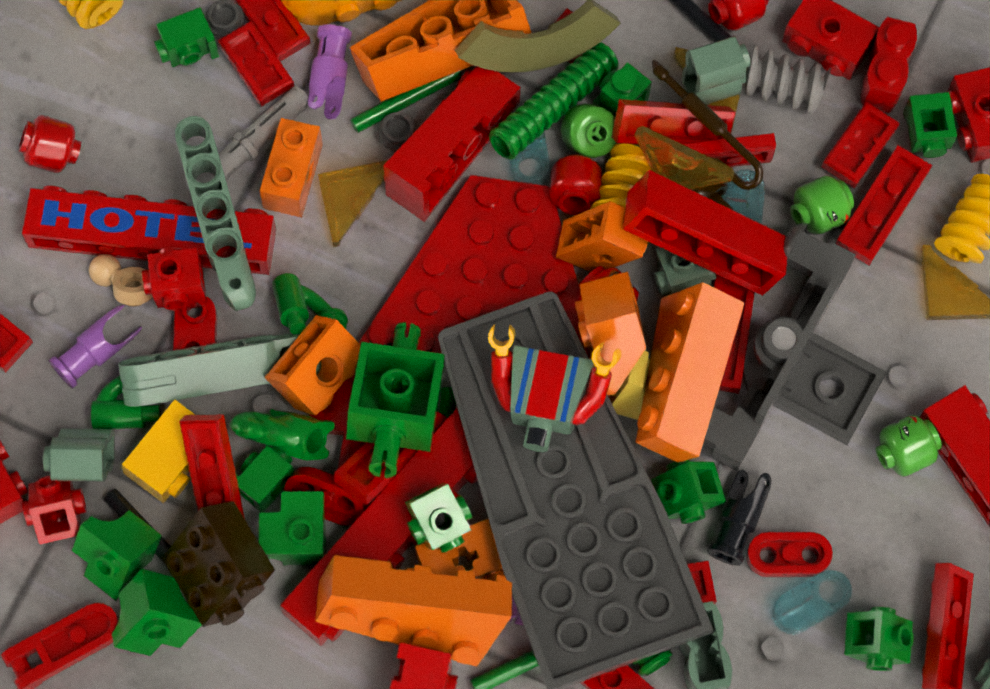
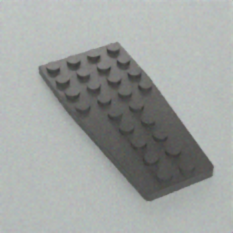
M546 292L442 330L438 335L441 352L445 354V366L502 569L507 581L512 582V597L547 689H564L713 633V627L666 510L608 395H606L604 404L584 424L574 426L571 434L552 432L547 452H536L525 448L523 442L527 427L512 423L511 413L500 406L491 382V353L496 349L490 345L488 336L493 325H495L494 335L496 339L502 342L510 338L509 326H513L515 338L511 347L508 348L512 353L514 345L589 359L558 296L553 292Z

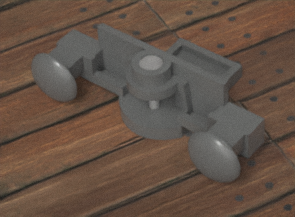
M806 222L794 226L786 234L784 241L787 266L810 277L805 290L789 318L779 317L771 319L764 323L753 336L747 346L743 370V379L747 393L733 416L715 407L713 408L703 442L706 446L714 449L712 458L736 471L739 469L773 406L837 441L848 445L887 373L814 333L856 255L831 241L828 245L805 233L808 225ZM825 380H833L840 385L842 393L838 398H827L820 392L819 384Z

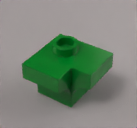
M324 491L281 492V512H259V544L269 559L282 561L283 565H316L325 556L326 521Z
M130 510L114 521H102L90 516L81 524L72 551L88 563L84 577L117 601L120 591L141 569L153 560L162 535Z
M141 569L118 594L121 612L118 624L112 633L115 648L151 656L161 644L181 648L202 625L189 606V603L182 596L179 585L174 577Z

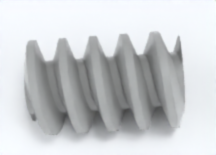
M754 45L750 56L751 65L746 69V95L752 96L756 89L761 87L762 100L767 101L771 94L776 92L777 104L782 105L791 96L793 109L797 110L805 100L807 101L808 113L813 114L820 105L831 67L822 77L820 76V64L814 63L810 70L805 72L804 59L799 58L795 65L790 67L789 55L784 54L775 63L774 50L769 49L761 59L759 58L758 46Z

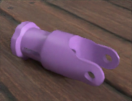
M332 24L318 27V54L312 61L308 105L312 109H318L326 100L324 115L330 120L335 119L341 111L348 63L345 61L346 47L350 43L352 32L349 29Z
M124 304L107 312L76 338L77 343L59 358L53 356L49 360L53 369L70 388L76 387L77 380L95 365L101 366L131 342L141 331L142 327L140 326L116 344L111 345L105 340L103 336L105 323L124 307Z

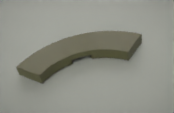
M587 0L567 17L550 24L547 30L536 33L524 34L523 31L499 29L481 21L455 51L460 59L483 69L498 72L540 70L561 64L583 54L610 35L621 22L616 15L595 1Z

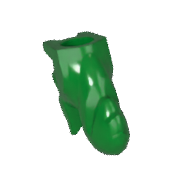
M270 409V415L255 411L243 412L234 416L230 422V428L237 436L275 446L284 454L305 461L328 458L330 451L325 447L327 434L335 426L334 422L329 420H317L310 416Z

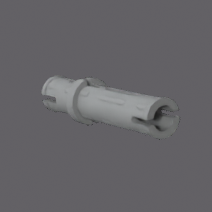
M293 86L285 96L262 114L251 126L242 133L237 132L231 137L232 142L219 153L226 180L248 160L252 162L259 156L258 151L276 136L281 118L294 120L306 108H309L308 96L301 88Z

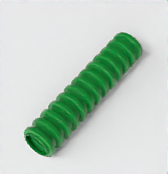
M600 42L577 57L573 63L567 65L565 70L558 73L557 77L552 78L540 91L534 93L532 98L527 99L523 106H519L506 120L501 121L498 127L490 131L489 140L494 150L506 159H515L519 152H523L526 149L527 145L532 144L545 130L551 128L553 123L558 122L561 116L566 115L569 109L576 106L594 88L598 87L612 70L617 71L619 62L613 50Z

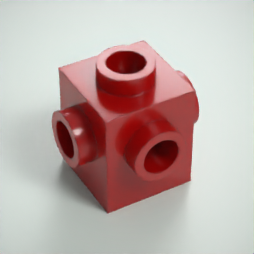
M168 247L161 249L158 253L147 255L149 270L142 271L143 286L146 295L152 294L157 308L180 310L187 307L188 304L207 301L203 263L197 247L189 249Z
M45 476L34 483H29L28 500L22 502L27 526H34L39 545L77 536L81 526L80 514L87 513L82 489L74 490L72 481H52L50 476Z

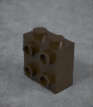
M234 501L200 508L162 557L169 572L173 575L189 606L203 627L217 623L225 626L240 619L245 613L243 609L251 599L263 592L265 589L264 583L275 571Z

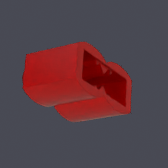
M887 17L880 25L870 51L869 68L861 87L860 98L862 107L868 102L882 112L889 114L896 107L908 79V62L917 41L915 23Z

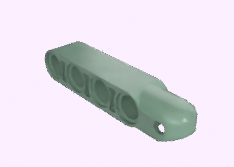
M189 116L177 124L175 139L210 265L217 273L224 300L235 312L253 305L256 296L255 283L212 129L204 118ZM194 136H201L205 138V140L197 146H191L186 144V142ZM210 172L215 174V177L207 183L196 181L197 177L202 173ZM214 209H221L226 212L218 220L206 218L207 214ZM224 246H231L236 249V252L228 258H221L216 255L217 251Z
M288 333L283 335L255 336L122 360L118 363L120 380L122 381L124 405L130 407L146 406L270 384L264 377L300 334ZM321 361L317 365L316 372L321 368Z

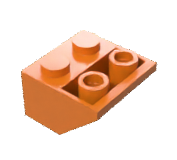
M628 272L580 284L582 300L575 302L580 321L578 326L583 345L588 347L589 359L592 360V352L603 342L601 357L605 361L610 362L613 360V354L617 348L621 351V359L614 367L609 369L612 373V378L607 392L608 396L617 393L646 349L639 308Z

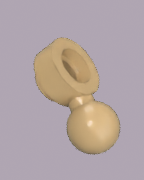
M109 254L98 255L91 261L89 265L90 278L99 286L107 287L113 285V295L118 302L135 307L148 302L153 297L152 294L146 295L144 291L142 271L147 269L141 267L121 269L119 261Z

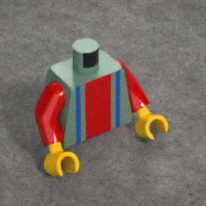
M493 325L488 336L490 345L496 349L491 353V382L500 406L511 413L512 423L527 427L523 442L525 448L536 452H547L552 432L571 434L575 425L584 424L604 404L612 378V373L609 369L619 362L621 351L617 348L614 351L613 360L610 362L605 361L601 357V349L604 342L594 349L592 360L514 345L512 353L508 348L511 347L515 338L513 326H509L510 338L502 342L496 339L494 335L495 325Z

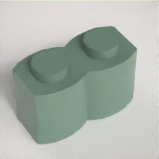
M733 36L688 50L685 56L686 67L682 70L683 85L688 93L694 92L706 105L739 95L742 90V84L746 83V68L751 65L746 46L743 43L738 44L736 37Z
M62 428L58 437H52L51 446H45L44 471L50 472V479L52 481L104 482L108 472L113 470L115 463L114 429Z
M712 601L705 602L703 605L713 627V633L679 645L682 654L686 657L684 664L685 684L687 689H728L732 680V664L726 649L721 644L724 630L722 617L717 606Z

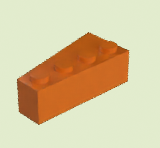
M429 0L349 48L362 81L382 102L474 66L460 59L455 50L481 21L499 29L523 31L524 34L532 32L524 8L517 0Z
M704 282L661 298L642 408L637 422L638 430L635 443L677 463L700 456L744 302Z
M334 555L319 580L316 622L369 636L379 641H387L397 645L401 642L452 654V660L476 667L512 617V582L507 581L505 575L496 574L495 581L475 579V572L458 570L456 576L431 573L430 566L414 565L412 568L398 570L392 569L391 562Z

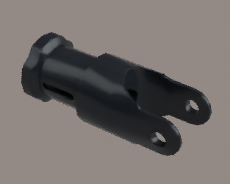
M744 470L737 472L719 517L721 526L715 542L711 543L707 549V553L711 557L735 566H740L743 563L744 556L742 552L749 534L755 532L771 488V477L768 473H762L754 491L746 498H743L748 485V474Z

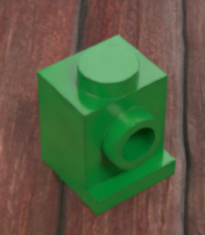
M201 7L156 24L160 39L155 40L154 44L162 63L170 61L173 68L180 64L191 65L196 63L203 55L208 53L212 60L219 57L216 40Z
M627 62L621 69L617 71L612 70L607 74L599 86L601 93L593 100V104L605 108L616 117L619 99L649 101L652 81Z
M950 93L909 96L903 110V115L907 122L912 153L922 152L925 158H936L945 155L947 149L952 148L957 138ZM924 128H929L932 131L924 132Z
M268 445L260 454L257 451L253 452L240 468V471L243 473L240 476L236 474L240 496L259 512H265L284 490L287 480L294 472L293 466L290 464L293 461L292 457L284 454L279 448L275 446L270 448Z

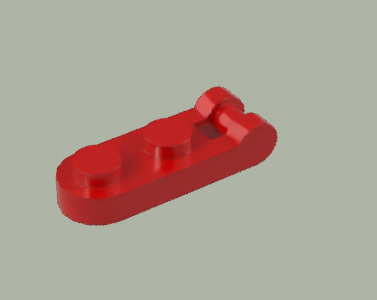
M104 603L87 605L8 648L1 654V658L6 667H12L17 677L14 680L17 689H35L43 681L113 643L112 633L118 624L119 617L110 606ZM38 652L43 663L31 668L27 658Z

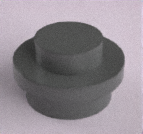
M230 0L214 2L208 8L205 15L212 34L218 38H223L245 24L242 8Z
M394 112L384 117L380 122L378 128L379 139L387 149L397 151L418 129V126L410 115Z

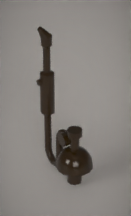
M653 60V74L659 80L668 84L683 99L682 105L716 137L722 136L754 167L755 177L750 182L743 181L723 161L713 157L705 159L703 162L695 165L693 169L686 163L676 172V176L680 180L685 179L694 188L693 191L733 210V207L722 198L728 189V185L713 178L703 181L699 179L708 177L710 174L709 166L713 165L719 168L739 188L744 190L755 189L763 179L764 171L761 163L727 131V124L694 92L688 93L669 75V71L656 60Z

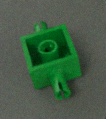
M407 322L399 323L395 326L392 346L361 342L348 409L346 439L374 443L369 471L377 477H380L383 462H386L384 478L396 475L400 447L427 452L431 450L445 354L417 350L421 329L412 323L410 324L407 338L405 337Z

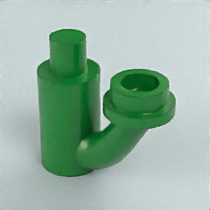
M285 273L273 280L272 290L281 323L288 327L292 334H301L306 328L305 323L309 318L307 306L319 316L338 320L346 329L348 323L346 313L341 309L332 308L315 291L301 285L296 275Z
M120 375L107 383L98 394L96 401H92L91 404L93 429L144 428L145 422H157L161 417L160 405L130 407L124 405V400H116L122 393Z

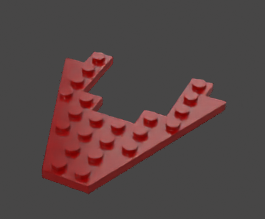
M470 175L359 341V344L361 345V342L392 346L395 326L399 323L407 322L406 338L409 335L411 323L421 329L417 350L442 354L438 335L442 330L537 295L553 292L558 296L587 356L590 358L588 347L583 345L578 326L580 321L575 302L578 301L581 291L578 288L579 284L574 266L556 257L562 225L557 207L550 200L549 186ZM355 374L345 380L338 388L327 408L320 411L316 416L310 414V417L317 420L334 422V429L328 434L343 436L338 469L366 443L346 439L348 409Z

